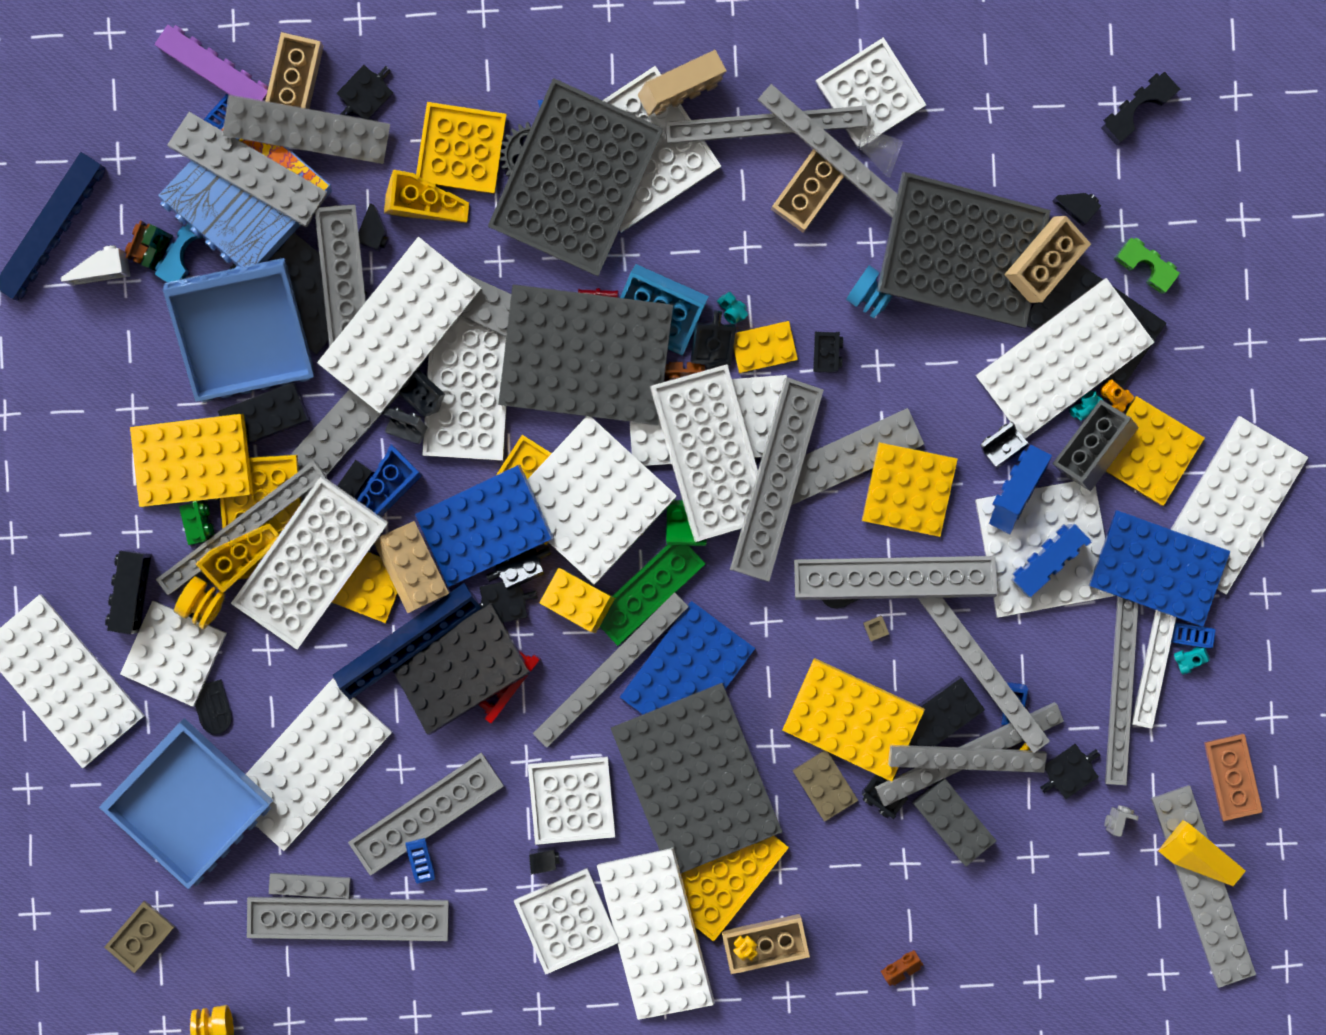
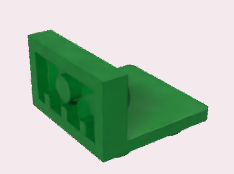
M196 500L191 504L179 506L188 545L205 542L215 534L212 523L209 524L208 516L210 515L208 504H205L204 501Z
M673 500L667 507L666 544L706 546L707 539L695 542L683 500Z

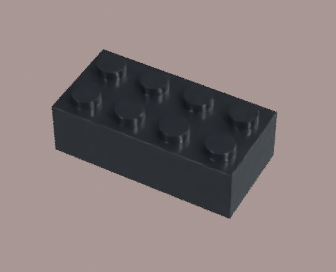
M293 382L218 411L219 416L244 414L247 445L311 421L298 386Z
M119 550V554H116L114 565L117 566L116 574H113L111 585L114 586L113 594H110L108 605L111 606L110 614H107L105 619V626H108L107 631L125 634H136L139 632L151 553Z
M956 677L917 705L925 710L909 744L911 746L935 747L985 711L962 677Z

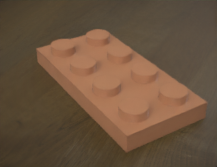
M1242 733L1204 742L1222 821L1262 813L1245 734Z

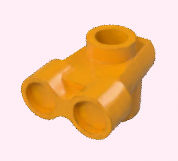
M1113 380L1104 383L1100 390L1101 395L1111 401L1112 407L1121 412L1134 399L1129 390H1124Z

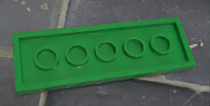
M689 545L665 546L612 596L615 599L600 628L618 646L674 592L698 572L705 563Z

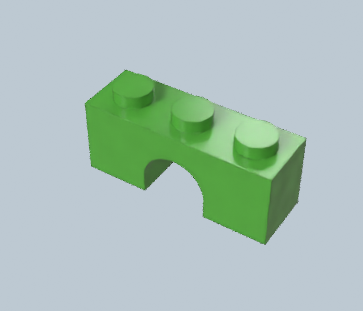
M1131 237L1123 245L1114 260L1129 271L1134 269L1138 262L1148 264L1151 269V275L1146 283L1159 293H1166L1180 274L1176 270L1177 267L1169 261L1166 263L1160 259L1161 255L1154 250L1149 251L1145 248L1144 242L1140 239H1133Z

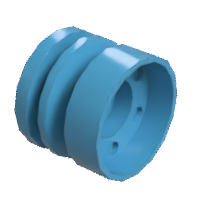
M869 265L846 300L855 307L862 301L866 302L863 309L864 313L872 306L874 310L870 317L874 319L885 309L893 296L877 292L879 283L877 279L880 272Z

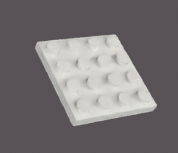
M884 37L815 81L832 108L866 106L868 126L846 129L858 149L926 106Z
M152 601L120 674L194 707L227 633L210 625L205 629H201L199 627L200 621L197 624H193L192 617L189 616L184 619L174 613V609Z
M608 756L528 764L535 845L615 837Z
M588 868L514 900L545 974L619 943Z

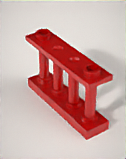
M520 652L531 672L541 658L535 654L530 657ZM527 676L510 685L508 689L497 693L499 701L496 705L493 703L489 704L487 701L479 705L487 714L485 720L489 723L494 721Z

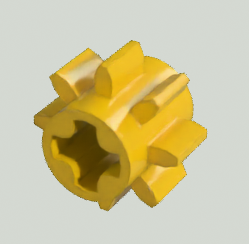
M740 936L734 942L736 948L733 951L743 961L747 958L752 960L758 954L755 950L758 945L749 936H746L744 939Z

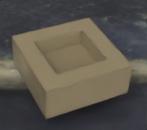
M882 615L863 622L870 642L889 634Z

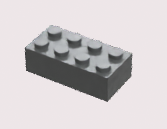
M1100 400L1052 464L1062 474L1091 492L1139 427L1132 418Z
M945 778L935 782L912 801L965 866L996 842V839Z

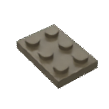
M825 750L792 770L824 822L858 801L830 754Z
M143 901L104 948L133 973H136L175 926L148 902Z

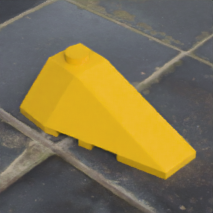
M399 170L392 171L385 197L384 214L467 223L469 202L436 187L435 184L419 178L414 173Z
M268 523L210 550L196 565L215 587L224 593L268 552L280 534Z
M1184 820L1181 821L1158 850L1159 853L1175 865L1234 886L1246 871Z

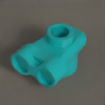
M730 291L717 300V303L726 310L723 315L729 323L735 325L748 316L746 305L741 301H737Z
M1089 391L1081 397L1082 403L1069 408V412L1072 417H1077L1080 421H1083L1089 416L1098 402L1103 399L1097 396L1095 391Z
M1195 647L1192 651L1184 652L1182 650L1174 653L1182 675L1191 673L1192 669L1210 661L1205 647Z

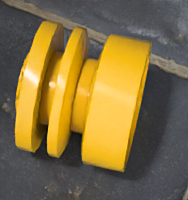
M194 576L180 595L174 607V613L184 619L194 613L192 623L197 624L201 619L199 627L205 629L221 610L226 593L219 591L215 596L217 592L216 587H212L206 593L207 582Z
M228 1005L215 1006L212 1010V1016L207 1008H203L202 1012L199 1009H193L190 1023L191 1035H234L230 1007Z

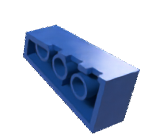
M391 444L388 452L380 461L377 470L369 479L368 485L357 501L382 517L423 474Z
M1030 445L1027 451H1022L1018 459L1020 464L1018 466L1014 465L1010 472V476H1012L1010 481L1006 479L1001 488L1003 491L1002 495L997 494L992 505L995 508L989 521L990 525L1011 534L1016 520H1019L1026 503H1028L1035 490L1034 487H1037L1052 457L1051 454L1033 445Z
M1063 524L1056 531L1057 535L1052 540L1049 538L1041 545L1043 549L1038 554L1034 552L1027 559L1028 563L1024 567L1020 566L1012 573L1014 577L1011 581L1027 597H1032L1051 579L1049 577L1051 574L1055 575L1063 569L1066 560L1074 559L1079 554V548L1083 544L1088 546L1092 542L1076 524H1068L1067 526Z

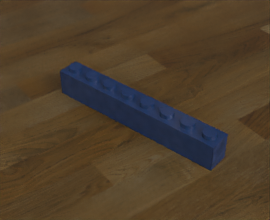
M79 153L0 274V291L16 301L26 295L28 291L27 286L30 282L35 281L39 274L37 271L41 265H45L49 260L50 256L48 254L52 248L55 249L61 241L60 236L70 228L72 224L71 219L74 215L79 214L83 207L81 204L85 198H89L93 193L94 184L103 178L105 174L104 166L84 153Z
M463 583L334 673L333 677L341 692L349 700L353 699L463 622L466 618L481 609V606L474 594Z

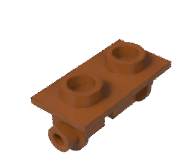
M141 220L139 224L136 223L134 226L132 242H129L125 248V258L131 260L133 256V261L140 264L144 253L149 249L142 245L145 230L150 225L147 224L145 227L146 223Z
M669 362V364L665 365V381L705 371V365L687 362V369H683V362Z
M915 950L903 955L902 958L894 963L887 965L881 970V973L889 986H896V984L906 979L903 974L905 971L911 976L921 970L923 963Z

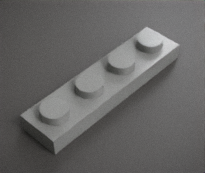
M270 873L269 894L349 899L351 877Z

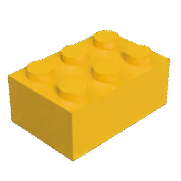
M558 568L540 604L586 630L596 633L615 598L573 574Z

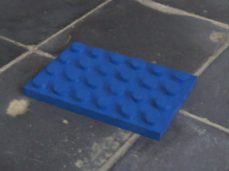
M517 465L415 514L448 587L554 538L521 465Z
M1115 510L1088 586L1203 627L1230 551Z
M690 601L689 607L678 617L620 695V698L641 714H645L719 683H723L726 689L755 648L697 604Z

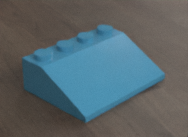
M635 264L620 298L672 304L673 310L668 349L683 356L695 329V323H698L709 296Z

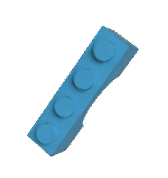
M188 224L180 228L177 233L178 239L175 243L169 245L166 250L167 256L164 260H160L155 268V275L167 283L186 279L190 273L184 263V253L187 246L199 238L190 231L192 227Z

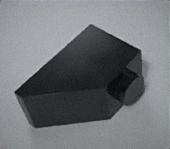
M1087 193L1057 195L1052 200L1082 227L1087 224L1101 207L1098 203L1099 199L1093 194L1088 195Z
M370 203L358 232L359 244L380 252L381 248H385L387 244V232L377 208Z
M555 847L530 850V874L556 870V864H560L559 852H555Z

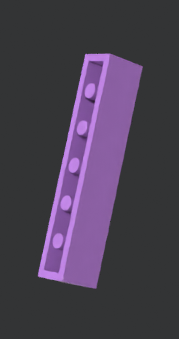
M167 24L154 45L225 93L257 100H266L267 85L261 81L254 82L251 80L252 76L243 69L239 72L234 68L235 64L225 58L222 61L217 57L219 55L217 52L209 47L207 50L200 46L202 43L193 36L189 39L184 35L185 31L175 25L172 28Z

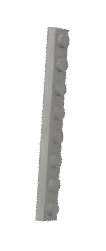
M890 745L888 765L890 767L1044 773L1047 753L1045 751L1033 753L1031 750Z

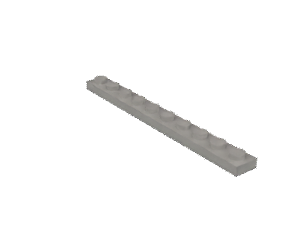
M770 84L758 98V101L890 217H893L897 193L776 87Z
M866 106L803 111L824 130L868 126ZM772 113L666 122L667 144L794 133Z
M315 460L159 576L156 579L166 594L170 595L201 572L196 563L210 550L261 527L314 487L321 476L326 478V474Z
M674 592L533 732V735L547 748L689 606Z
M1118 596L1105 783L1126 785L1138 603Z
M918 598L1030 750L1035 753L1049 743L1050 740L943 598Z
M1055 702L1030 713L1042 731L1064 722L1059 707ZM1009 723L958 748L1007 749L1024 740L1012 724ZM914 768L893 778L892 781H886L875 788L882 805L885 807L963 769Z

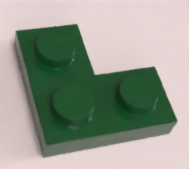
M150 224L145 230L142 243L150 247L144 253L141 265L156 271L155 268L158 262L162 260L173 235Z

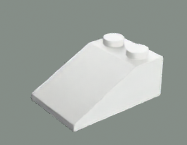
M116 246L103 247V251L96 252L62 276L61 282L72 286L130 277L128 259L125 258L126 253L120 248H116Z

